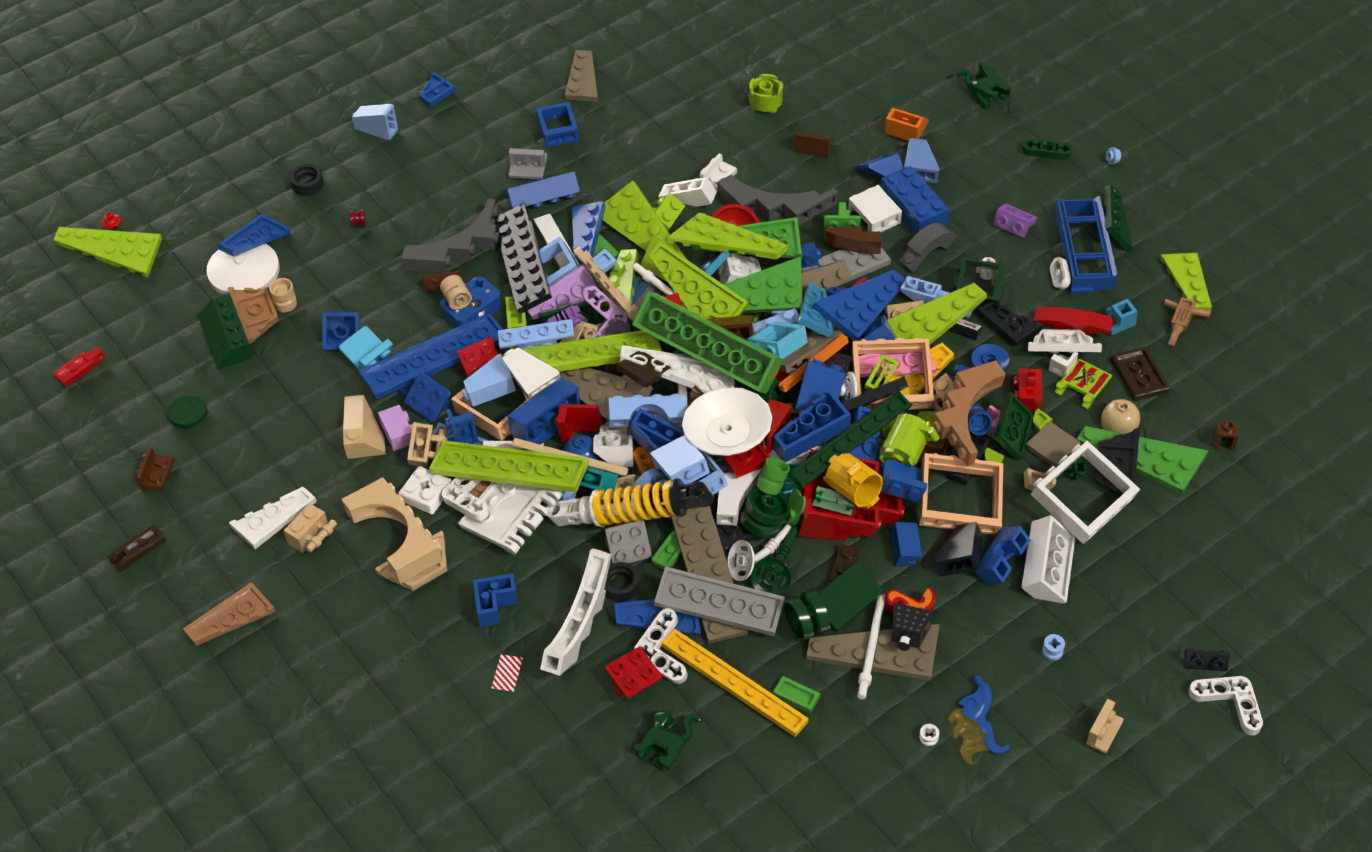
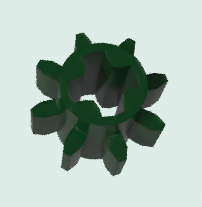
M1078 458L1064 471L1065 477H1071V480H1078L1079 477L1085 476L1084 473L1087 470V465L1084 462L1085 459Z

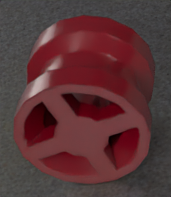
M364 209L356 212L354 210L349 211L351 227H356L357 225L366 226Z

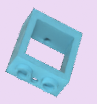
M777 321L748 338V341L783 359L808 343L805 325Z

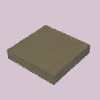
M1049 422L1026 443L1025 448L1052 467L1057 468L1059 461L1065 455L1069 457L1074 447L1081 444V442L1052 422Z

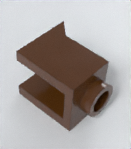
M1232 421L1218 422L1216 431H1214V448L1218 449L1221 438L1226 437L1230 438V450L1234 451L1239 437L1238 423H1233Z

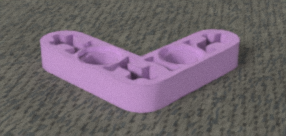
M586 286L583 289V299L605 318L604 322L598 327L594 337H601V331L606 327L610 329V335L617 334L626 324L627 315L597 287ZM588 290H590V291H593V290H594L595 292H594L593 294H594L597 298H600V299L597 301L596 305H594V303L596 302V300H595L594 298H591V297H590V298L588 299V296H589V294L587 293ZM603 301L609 303V309L606 312L600 309V304ZM615 315H622L620 318L622 321L616 322L613 325L616 327V329H614L611 325H608V322L612 324L615 322Z

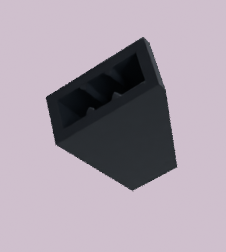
M977 522L957 525L935 557L933 563L941 577L979 569L983 534Z

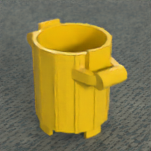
M850 453L841 454L840 456L833 455L828 460L831 464L823 479L834 490L858 507H866L867 509L880 499L878 495L883 486V479L876 471Z

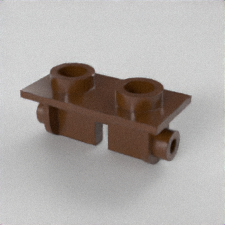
M459 271L424 275L426 293L441 291V282L451 275L460 276Z

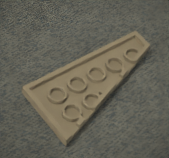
M588 367L559 372L561 378L579 387V398L585 405H597L600 409L601 417L608 421L609 398L614 396L632 397L634 395L649 397L653 390L651 385L646 388L634 380ZM630 424L626 427H617L625 435H629Z

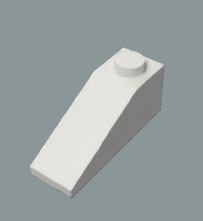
M704 177L665 184L658 197H665L670 192L683 204L698 207L712 204L717 192L709 179Z

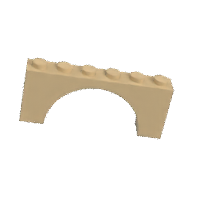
M383 477L341 499L345 512L354 524L369 518L385 517L397 520L406 526L408 533L404 543L394 554L387 558L390 571L399 583L442 561L440 553L442 552V547L439 542L433 541L430 531L423 528L420 518L414 517L411 507L405 505L404 499L400 494H396L392 483H387Z

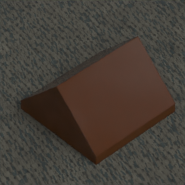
M795 131L794 152L828 158L834 138Z

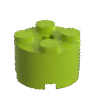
M761 74L756 79L754 77L749 83V103L752 110L776 112L783 100L782 81L780 82L778 77L772 74Z

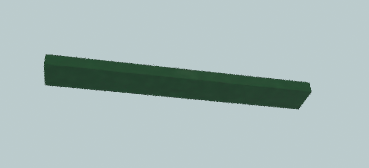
M898 391L790 471L788 476L800 489H803L828 470L831 464L828 460L833 455L840 456L841 454L851 453L895 420L899 414L907 411L912 404Z

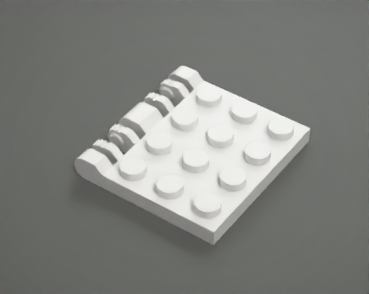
M491 482L478 498L487 504L489 510L488 517L477 521L464 515L458 524L462 529L494 543L515 555L520 549L519 546L525 543L522 537L516 535L517 531L530 537L532 534L530 529L535 530L544 519L542 515L546 516L549 513L540 503L543 501L545 504L554 507L556 501L562 497L563 493L560 490Z

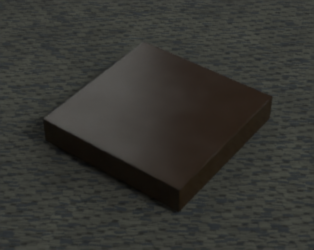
M637 351L629 357L633 358L634 355H643L648 360L645 365L624 359L616 367V370L646 388L662 378V374L670 369L666 365V367L662 368L661 372L654 370L655 367L651 364L654 357L641 351ZM642 357L635 358L637 360L645 362V359ZM659 360L653 361L656 365H664V363H662Z

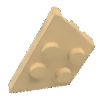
M440 531L432 536L433 541H438L442 547V552H440L442 561L402 583H399L390 571L388 561L376 567V573L412 591L447 571L443 532Z

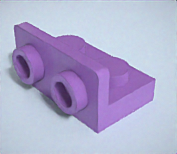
M1004 204L997 209L993 225L1024 238L1028 228L1035 224L1037 217Z

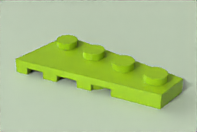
M637 249L621 250L616 260L617 264L613 267L608 278L612 280L616 288L618 287L624 296L628 297L632 304V295L634 294L633 283L636 281L635 270L632 267L635 263H638L639 253ZM602 291V293H604L611 300V298L604 291ZM603 301L600 304V306H609V303L607 301Z
M1161 254L1160 260L1163 264L1165 263L1167 272L1174 278L1176 287L1182 291V297L1195 300L1196 308L1211 310L1212 306L1198 254Z

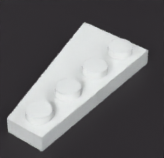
M301 487L280 497L279 501L272 504L268 503L263 506V509L255 513L251 511L245 514L244 518L238 521L233 520L229 524L235 532L256 549L293 521L309 503L313 505L317 501L308 490Z

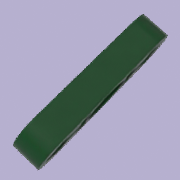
M1027 139L1023 142L1022 152L1027 156L1068 160L1072 157L1073 147L1068 143ZM1043 148H1050L1051 151H1045Z

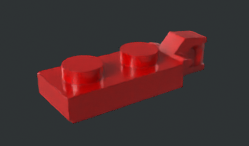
M99 347L91 352H82L55 371L53 375L66 388L96 367L105 358L104 353Z

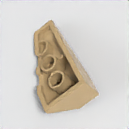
M364 395L345 397L343 443L347 459L386 454L385 437Z

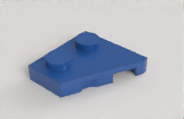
M432 72V78L426 82L425 88L419 94L420 100L430 108L456 91L453 84L436 72Z

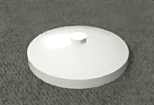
M267 244L260 245L235 256L218 250L208 262L207 276L211 286L222 295L229 293L228 287H234V290H244V288L267 289L271 282L276 280L280 265L276 252Z

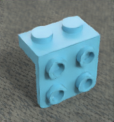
M364 326L340 344L339 350L358 370H361L382 359H386L392 353L393 343L389 339L382 343L367 326Z

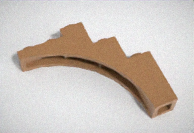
M997 361L957 372L953 382L954 390L945 394L942 403L944 410L935 413L932 427L936 430L940 439L948 438L949 443L954 446L959 458L964 461L966 466L974 464L978 453L968 430V413L982 396L1002 387L1006 374Z

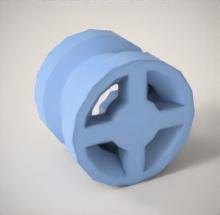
M1056 634L1047 636L1042 649L1044 657L1052 661L1060 659L1065 647L1064 639Z

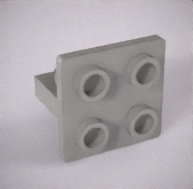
M510 148L511 166L509 178L543 179L547 161V153H544V150Z
M644 520L632 521L605 529L606 538L604 539L610 554H612V563H631L652 556Z

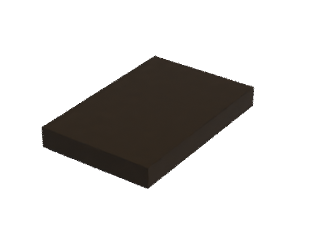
M1146 347L1111 356L1114 367L1134 401L1169 393L1170 387Z

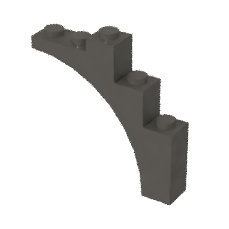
M488 198L485 208L479 217L460 233L435 243L405 245L402 256L404 270L446 273L448 266H451L452 260L471 262L472 254L475 255L476 249L495 250L496 243H499V232L496 229V220L493 219L499 213V207L496 206L495 199Z

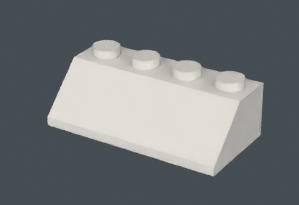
M1049 515L1031 523L1029 536L1031 541L1027 548L1022 589L1036 599L1066 603L1075 536L1053 516Z

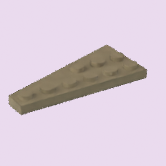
M832 324L833 333L829 338L819 335L811 329V331L806 333L808 343L785 357L779 370L785 373L790 372L791 366L801 365L803 359L812 358L841 334L847 335L834 324Z
M940 624L931 626L920 647L910 646L908 651L900 650L897 647L898 643L891 640L892 629L879 630L871 671L931 681ZM870 631L813 637L809 641L806 660L863 669Z

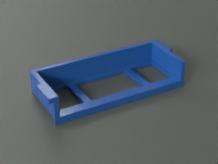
M1100 195L1094 199L1059 200L1057 198L1055 216L1063 256L1068 263L1071 276V294L1093 293V290L1114 289L1117 270L1109 234L1105 229V216ZM1094 213L1095 216L1067 217V214ZM1096 222L1103 253L1075 254L1069 223ZM1104 259L1107 273L1079 274L1076 260Z

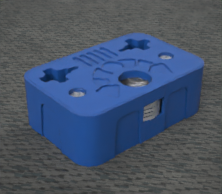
M481 276L475 277L465 284L471 294V302L465 308L455 310L449 306L446 297L440 301L442 317L456 328L488 313L493 314L502 307L500 291Z

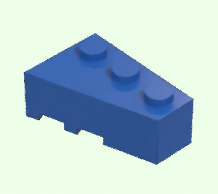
M641 408L633 418L629 434L649 454L685 435L682 429Z

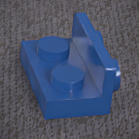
M447 410L448 418H445V423L448 429L449 440L469 444L477 443L478 436L472 412L453 417L451 410Z

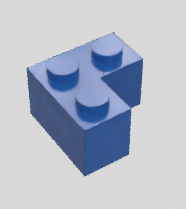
M514 574L473 580L480 627L500 624L498 607L518 604Z

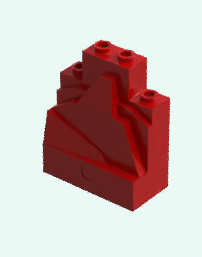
M810 449V452L806 459L811 457L819 450ZM857 458L882 476V471L879 470V462ZM827 471L803 489H800L801 496H805L806 502L798 522V536L846 541L849 536L860 537L863 535L873 537L875 532L880 530L881 523L894 525L904 515L905 508L902 506L904 498L880 492L878 495L880 499L868 509L855 505L851 516L812 505L817 486L834 490L823 479Z

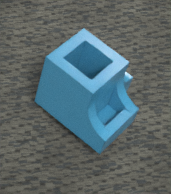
M1129 299L1106 308V315L1114 318L1111 335L1136 325L1138 311Z

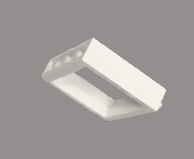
M1088 441L1082 446L1080 444L1075 446L1071 451L1072 454L1069 457L1065 455L1059 461L1057 468L1054 466L1050 468L1044 479L1040 477L1033 484L1035 488L1031 493L1046 510L1083 544L1133 500L1140 491L1129 478ZM1081 455L1124 493L1089 526L1084 524L1046 488Z

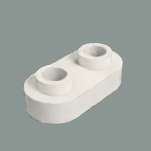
M1056 257L1050 265V273L1054 287L1063 290L1070 285L1071 276L1067 261L1061 257Z

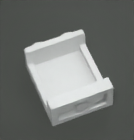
M879 185L849 198L848 210L850 212L855 210L868 224V232H882L901 223L902 210Z

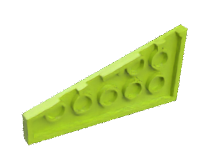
M59 227L54 237V242L58 246L72 251H81L83 255H92L102 262L116 267H125L130 272L141 273L146 278L149 276L162 241L161 234Z
M973 283L890 318L888 322L897 338L905 340L917 337L919 339H929L930 345L987 298V293Z

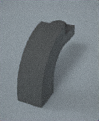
M932 223L920 230L908 242L909 248L899 261L915 272L933 249L937 247L948 249L958 235L942 223Z

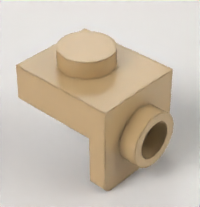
M1027 468L1024 471L1025 488L1033 491L1035 488L1033 484L1040 477L1044 479L1046 473ZM1056 479L1046 486L1048 490L1055 486Z

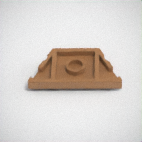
M228 287L248 342L251 344L279 321L268 289L244 288V290H234V287Z

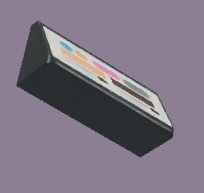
M961 319L948 331L977 340L983 326Z

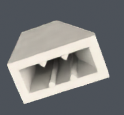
M520 348L508 350L502 358L503 363L528 399L561 378L558 370Z

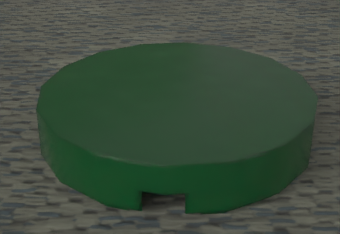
M182 396L170 405L168 409L169 419L178 428H193L198 425L197 423L202 422L206 418V404L198 396Z

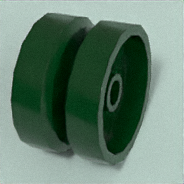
M755 488L749 493L746 504L741 511V524L753 535L763 538L774 537L781 531L784 521L789 514L790 505L781 493L770 495L759 488Z
M814 589L801 592L800 598L792 596L784 600L786 618L793 633L800 641L804 642L813 638L814 632L822 634L830 630L828 612L821 597Z

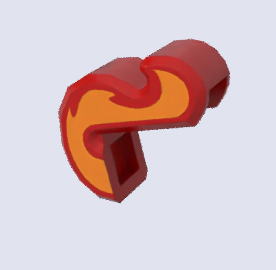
M928 587L921 600L918 601L897 589H891L885 594L884 608L891 615H893L895 603L934 611L935 592Z

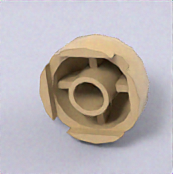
M1125 399L1111 401L1105 406L1101 415V426L1104 430L1126 434L1138 428L1140 424L1138 408L1134 403Z

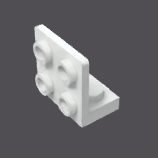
M730 253L728 258L718 267L722 284L761 271L758 259L742 256L737 253Z

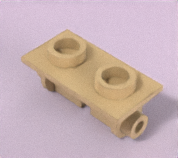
M923 300L887 305L885 307L887 320L923 305Z

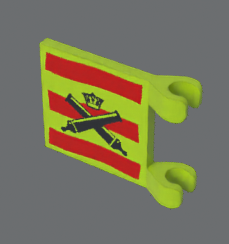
M1078 359L1063 379L1056 384L1054 393L1062 395L1068 386L1085 395L1081 406L1089 409L1094 399L1110 381L1112 375Z

